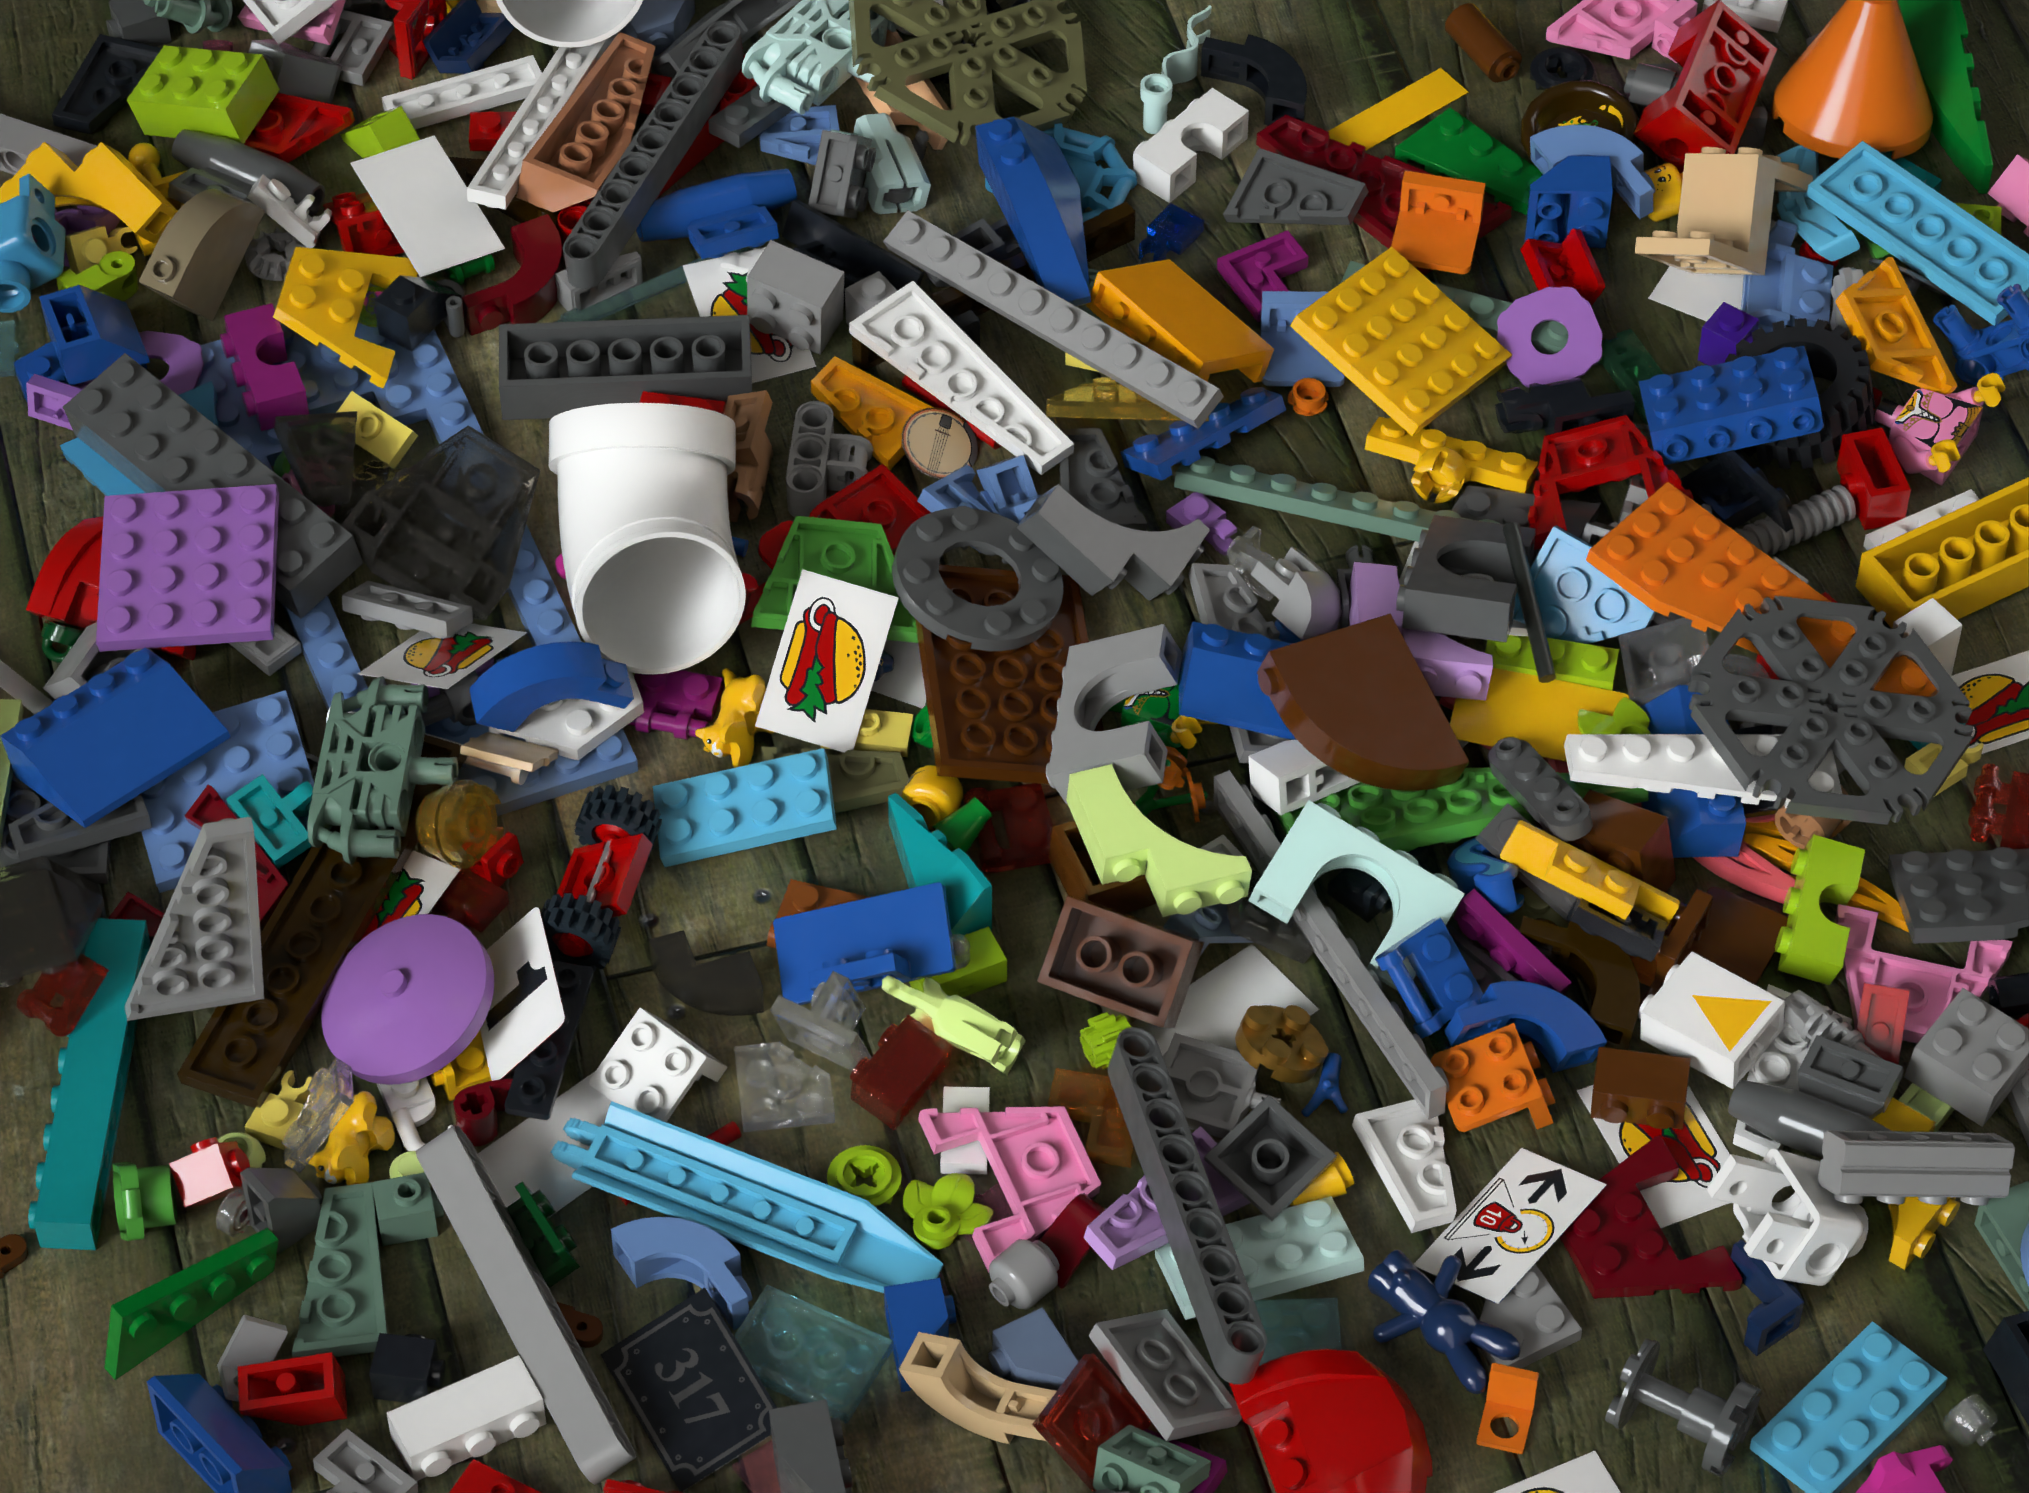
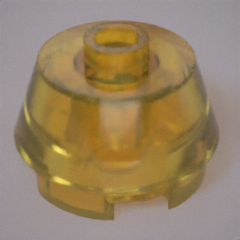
M462 779L427 794L420 803L416 815V833L423 849L458 869H467L481 861V857L504 834V827H497L495 805L501 804L496 793L491 788L479 785L473 780Z

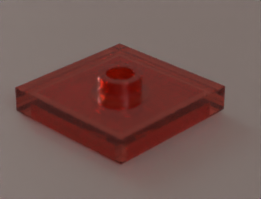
M1092 1353L1083 1355L1032 1425L1088 1488L1095 1492L1097 1490L1093 1487L1098 1446L1129 1424L1144 1431L1145 1428L1148 1429L1152 1422L1137 1401L1098 1357Z

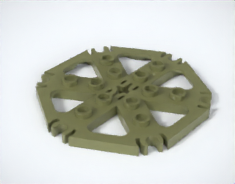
M849 0L853 67L859 64L856 71L858 76L867 73L874 75L867 86L868 90L876 91L874 94L876 98L953 143L956 142L959 135L960 144L966 146L970 135H976L975 126L997 119H1004L995 111L993 82L1040 109L1017 118L1041 131L1053 128L1054 124L1057 123L1066 125L1068 120H1071L1076 107H1080L1087 93L1081 21L1074 23L1077 17L1075 12L1070 14L1060 12L1066 0H1031L1030 2L987 15L986 0H943V6L934 0ZM870 10L905 29L917 38L888 47L876 44L871 37ZM1053 38L1063 39L1066 43L1068 71L1065 73L1055 72L1022 53L1019 49ZM949 72L952 110L940 109L911 92L906 86Z

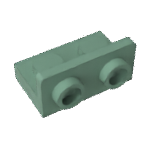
M1129 1424L1098 1446L1093 1487L1097 1491L1108 1489L1115 1492L1129 1491L1130 1493H1188L1209 1477L1211 1461Z

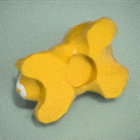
M725 668L722 670L725 690L721 696V710L718 718L713 725L697 729L695 735L703 740L705 745L704 751L711 752L719 758L731 755L732 765L736 768L749 765L753 756L755 733L766 732L773 734L774 732L755 727L766 691L764 679L756 674L746 678L737 677L730 669Z
M334 1083L329 1084L328 1092L333 1108L329 1117L330 1134L328 1142L323 1150L307 1156L306 1162L315 1167L317 1177L324 1178L328 1183L336 1184L343 1180H346L347 1185L367 1183L369 1179L368 1155L373 1150L388 1151L393 1146L395 1141L393 1124L387 1117L375 1115L377 1104L370 1092L361 1091L356 1095H344V1091Z

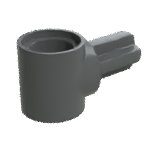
M475 670L449 689L439 688L440 694L429 698L426 713H421L425 726L448 717L453 723L459 721L465 726L477 725L469 688L479 678Z

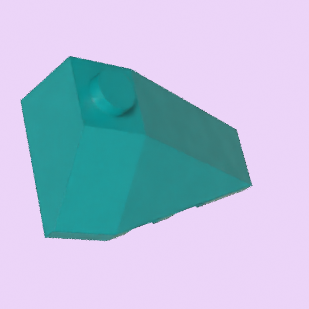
M896 792L889 795V826L909 889L937 882L945 886L952 939L988 926L992 932L991 883L964 851L958 848L951 852L946 846V836L937 829L930 833L923 816Z

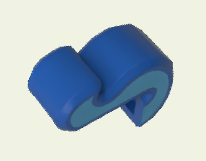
M1475 838L1463 843L1450 854L1447 861L1450 879L1457 884L1458 890L1465 893L1462 898L1475 889L1502 916L1516 912L1523 905L1525 897L1514 891L1512 882L1518 874V866L1497 859Z

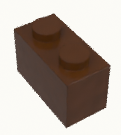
M1599 1047L1590 1118L1603 1119L1610 1123L1626 1122L1650 1125L1657 1129L1674 1128L1683 1130L1691 1058Z

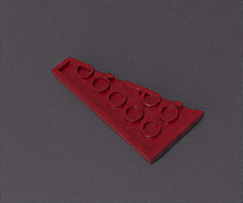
M1284 115L1257 133L1256 145L1261 149L1365 183L1369 192L1353 221L1388 249L1392 245L1399 216L1402 180L1405 170L1431 174L1387 155L1380 159L1367 154L1366 147L1352 142L1349 146L1331 139L1328 131L1289 115ZM1484 201L1482 221L1477 240L1510 219L1512 206L1502 202H1498L1495 206ZM1415 267L1424 276L1433 271L1432 269Z

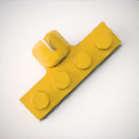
M1380 416L1367 434L1365 450L1415 464L1416 466L1413 469L1415 473L1411 478L1413 487L1426 501L1429 500L1432 493L1437 494L1435 503L1451 501L1457 496L1463 484L1468 481L1479 482L1506 491L1526 493L1536 477L1538 467L1537 461L1526 459L1522 454L1516 452L1505 453L1488 448L1478 441H1464L1446 436L1443 432L1436 429H1422L1414 436H1411L1392 418Z

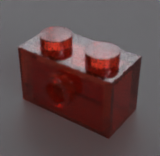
M909 1014L899 1026L893 1023L885 1030L878 1042L880 1047L871 1059L866 1056L863 1057L850 1075V1080H852L851 1100L893 1130L899 1126L949 1066L951 1060L952 1045Z

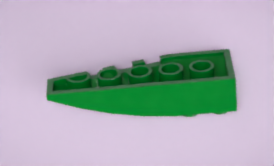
M1898 0V5L1933 109L1934 116L1931 131L1954 165L1979 194H1987L1993 161L1985 120H1980L1981 97L1979 87H1973L1972 71L1975 67L1972 53H1965L1963 38L1968 37V28L1960 0Z

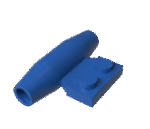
M789 169L738 173L679 189L655 200L637 227L636 232L641 242L689 237L691 244L701 259L719 258L730 251L745 247H759L767 241L779 238L777 223L769 212L797 199L795 182Z

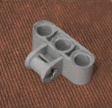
M806 402L797 409L795 414L786 473L787 508L793 517H809L811 511L819 503L826 500L827 490L840 491L868 473L866 466L873 454L872 444L862 436L834 434L833 410L824 402ZM852 447L855 448L854 456L850 455V450ZM851 471L854 472V478H853V479H850V472H851Z

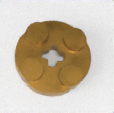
M1271 1005L1250 1006L1243 1016L1235 1036V1043L1240 1054L1251 1066L1258 1069L1261 1063L1266 1068L1273 1070L1271 1078L1285 1083L1309 1081L1322 1066L1329 1052L1319 1031L1309 1023L1310 1015L1303 1008L1296 1005H1289L1285 1009Z

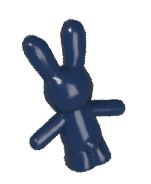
M1394 1250L1371 1272L1368 1278V1288L1371 1293L1388 1302L1401 1315L1377 1325L1373 1330L1374 1339L1380 1343H1385L1420 1327L1427 1344L1434 1350L1447 1356L1461 1384L1473 1394L1483 1393L1487 1387L1485 1370L1468 1349L1467 1345L1472 1342L1499 1359L1515 1360L1520 1356L1521 1352L1518 1340L1511 1333L1477 1320L1472 1310L1464 1302L1456 1299H1447L1462 1265L1461 1260L1457 1256L1450 1255L1444 1259L1434 1283H1432L1401 1250Z

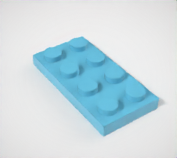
M824 748L653 786L655 809L659 810L661 814L659 819H662L658 832L660 859L664 867L837 829L829 762Z
M1872 1321L1751 1439L1749 1449L1805 1493H1840L1945 1389L1948 1378Z

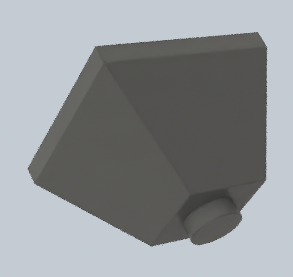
M1270 1095L1260 1102L1204 1156V1160L1271 1221L1286 1209L1337 1158V1155Z

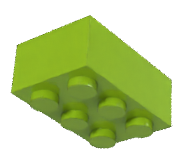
M164 45L127 98V102L144 135L176 138L182 130L188 129L230 138L244 144L280 89L262 54Z

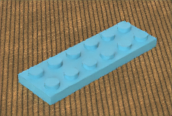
M1861 141L1808 185L1807 196L1992 325L1996 326L2009 315L2003 306L1997 302L1998 295L2005 288L2019 284L2029 298L2028 253L1864 141Z

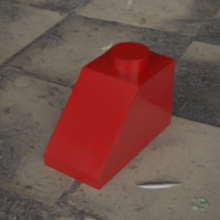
M332 1352L237 1367L239 1411L241 1415L298 1426L347 1419L345 1374Z

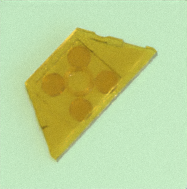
M1106 377L1095 378L1093 383H1083L1047 399L1046 417L1183 421L1125 386L1118 384L1113 379Z

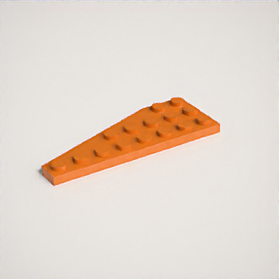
M1669 482L1665 483L1590 548L1586 558L1587 562L1653 611L1667 617L1672 612L1692 620L1691 627L1706 632L1708 628L1721 632L1739 608L1743 612L1746 604H1750L1757 613L1762 614L1760 607L1763 599L1767 597L1772 600L1774 596L1831 602ZM1801 617L1796 620L1798 627L1829 668L1833 666L1856 634L1854 627L1844 621ZM1744 637L1740 638L1735 644L1761 655L1754 644ZM1904 655L1895 658L1872 690L1933 697L1937 694V689L1923 670Z

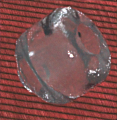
M1972 1393L1944 1416L1942 1422L1945 1429L1961 1446L1969 1447L1975 1442L1982 1446L1995 1435L1991 1428L1997 1423L1998 1417L1995 1411L1979 1394Z

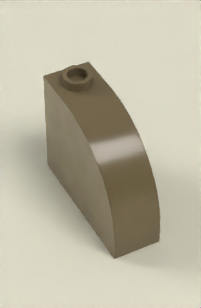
M208 189L196 194L177 211L166 226L139 282L178 307L213 322L265 210L221 189Z

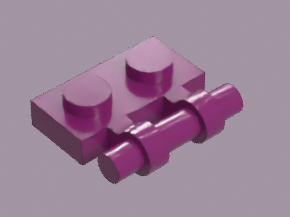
M682 670L664 674L635 673L634 679L643 701L644 713L628 725L635 726L636 731L650 733L652 729L673 733L674 738L688 740L690 736L697 737L695 735L697 729L708 727L709 723L706 721L713 722L724 689L723 678Z

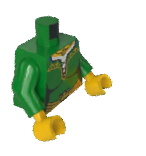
M1179 678L1178 685L1127 697L1108 710L1122 713L1121 727L1150 721L1164 745L1177 749L1185 758L1188 757L1189 749L1193 748L1197 740L1193 734L1201 733L1203 730L1197 719L1179 715Z

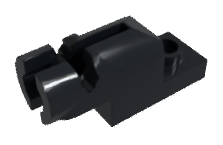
M1580 378L1546 384H1529V393L1520 387L1498 390L1496 394L1498 400L1502 402L1495 404L1496 416L1504 433L1516 434L1545 429L1546 434L1550 435L1627 415L1633 422L1635 400L1630 390L1590 398Z

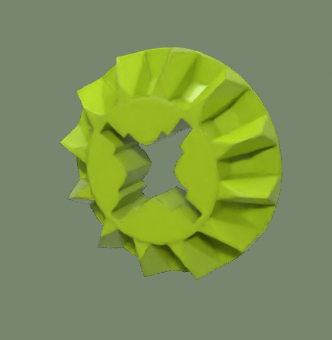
M860 1145L848 1148L839 1153L832 1160L828 1168V1185L866 1199L876 1208L883 1203L891 1205L893 1196L901 1189L902 1174L897 1160L889 1152L879 1147ZM856 1175H860L863 1178L872 1175L873 1186L865 1183L856 1186Z

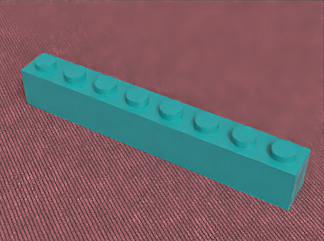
M92 918L89 935L81 937L79 955L80 962L83 963L82 972L74 974L72 993L76 1003L74 1010L67 1011L65 1020V1032L69 1040L67 1047H61L59 1051L58 1071L62 1075L60 1085H53L51 1092V1111L54 1113L53 1123H46L44 1128L43 1146L44 1150L47 1151L45 1162H39L37 1165L36 1187L40 1191L38 1201H31L28 1213L29 1228L36 1230L40 1248L96 1250L138 1023V1019L127 1021L124 1006L151 946L146 920Z

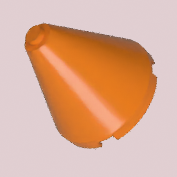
M1846 0L1783 76L1775 88L1771 111L1773 119H1778L1779 116L1784 122L1783 133L1807 149L1841 159L1861 141H1864L1879 152L1892 151L1891 158L1893 160L1908 156L1925 145L1931 133L1934 116L1933 109L1897 0Z

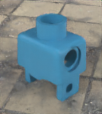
M31 174L19 178V196L0 204V312L2 313L22 310L31 300V290L59 277L64 269L66 230L55 220V196Z

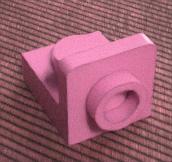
M1679 0L1655 19L1651 48L1677 63L1668 55V52L1678 29L1696 16L1698 3L1694 0Z

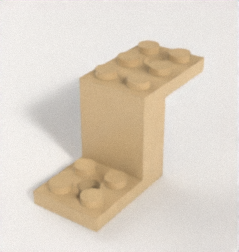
M1702 147L1701 153H1685L1677 233L1653 231L1652 237H1636L1635 254L1689 273L1765 276L1774 191L1807 192L1808 185L1813 181V176L1799 171L1798 164L1781 162V157L1762 155L1763 150L1757 148L1741 147L1738 148V154H1726V150L1722 148Z

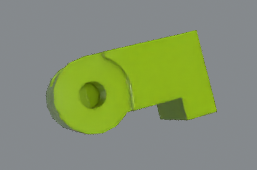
M113 251L102 257L99 264H95L77 275L71 269H68L56 278L58 291L81 285L121 301L129 299L138 290L135 260L132 255L122 251Z

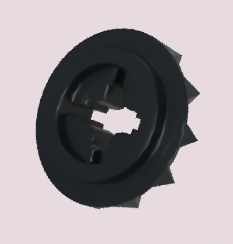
M1565 47L1550 48L1540 52L1534 57L1530 67V79L1535 81L1537 90H1545L1567 81H1592L1594 75L1593 65L1587 56L1577 50ZM1558 67L1567 76L1566 78H1560L1559 74L1556 73Z

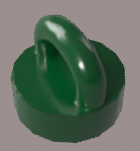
M45 621L41 637H43L42 650L46 657L53 662L61 663L84 629L59 621ZM53 642L68 645L67 651L64 653L57 652L53 648Z

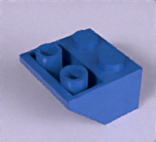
M1568 156L1530 184L1524 243L1529 238L1562 244L1571 229L1575 228L1582 231L1589 248H1606L1613 194L1610 156Z
M81 285L39 296L47 331L68 385L72 386L95 379L124 353L140 365L150 362L126 302Z

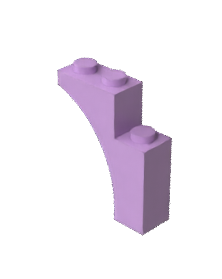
M1354 562L1348 591L1350 626L1391 614L1434 696L1486 701L1493 669L1492 655L1462 645L1442 633L1402 628L1403 611L1396 610L1397 595L1400 587L1397 566Z

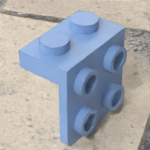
M1262 291L1261 338L1274 348L1265 376L1263 377L1262 383L1264 385L1293 386L1298 380L1303 378L1317 379L1325 387H1340L1344 384L1345 375L1290 326L1296 315L1328 292Z

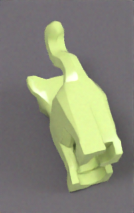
M890 975L882 979V990L916 1007L913 1014L903 1018L900 1023L902 1027L913 1032L921 1031L935 1034L950 1045L991 1063L996 1069L1008 1075L1026 1041L1022 1035L1018 1034L1014 1027L998 1020L990 1013L960 996L946 995L934 979L925 978L923 982L924 993L907 986Z

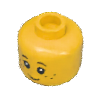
M1665 163L1644 171L1651 178L1655 187V193H1653V212L1648 214V217L1654 222H1660L1679 215L1683 172L1679 173L1677 167L1672 163Z

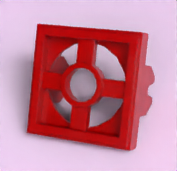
M384 0L390 8L399 10L393 19L396 40H389L388 44L389 50L398 58L401 77L413 80L429 59L430 55L423 41L447 15L446 0ZM417 16H418V19H417V22H416V26H415V29H414V28H412V23L414 22V20H415V19L417 18Z

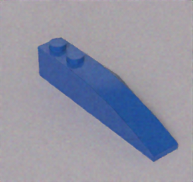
M1014 116L975 126L979 165L1038 285L1074 306L1090 303L1091 293L1080 186L1056 139Z

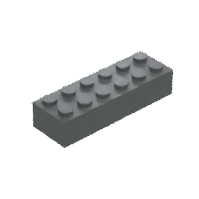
M749 315L499 325V394L502 420L553 418L560 413L582 407L615 403H639L643 391L724 401L725 405L730 395L752 392Z

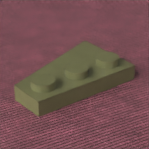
M761 746L763 761L799 754L777 753V747ZM801 748V752H800V753L808 752V751H812V750H817V749ZM847 750L842 755H827L835 813L888 802V796L895 792L901 797L902 791L909 780L900 752Z

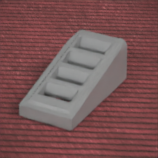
M638 252L618 256L604 279L593 288L579 289L572 286L568 281L566 269L556 273L558 301L575 319L643 286L641 256ZM626 272V276L621 277V274Z

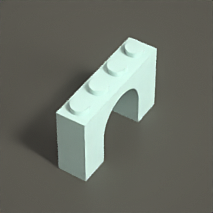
M1308 800L1254 887L1248 901L1287 924L1312 883L1321 875L1340 868H1352L1370 874L1384 886L1390 896L1393 907V920L1390 930L1366 969H1372L1377 974L1379 980L1397 990L1387 970L1381 971L1375 958L1432 919L1441 917L1446 926L1465 893L1458 890L1457 884L1449 877L1440 873L1433 875L1418 866V861L1409 853L1402 850L1393 851L1380 843L1378 836L1369 829L1360 826L1355 828L1343 821L1340 814L1332 807L1323 803L1315 804ZM1406 957L1403 963L1412 979H1414L1416 973Z

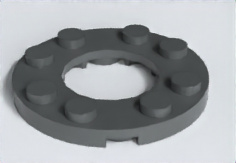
M967 506L938 510L916 520L901 537L892 565V577L896 592L905 608L920 624L945 640L947 635H950L960 640L971 642V649L983 651H1005L1020 648L1034 642L1045 634L1054 622L1062 603L1063 579L1059 566L1016 528L1018 523L999 514ZM968 546L975 547V549L985 555H999L1003 558V564H1009L1013 567L1018 578L1019 592L1014 599L1003 605L982 606L972 604L956 596L944 584L939 573L940 559L943 557V554L954 548L961 547L963 550H966Z

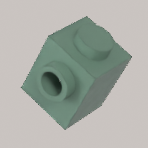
M425 1172L372 1182L382 1246L438 1236L436 1218L444 1216V1209L435 1191L430 1189L429 1180Z

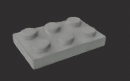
M1167 1309L1098 1322L1094 1325L1088 1335L1165 1441L1238 1425L1242 1417L1235 1399Z

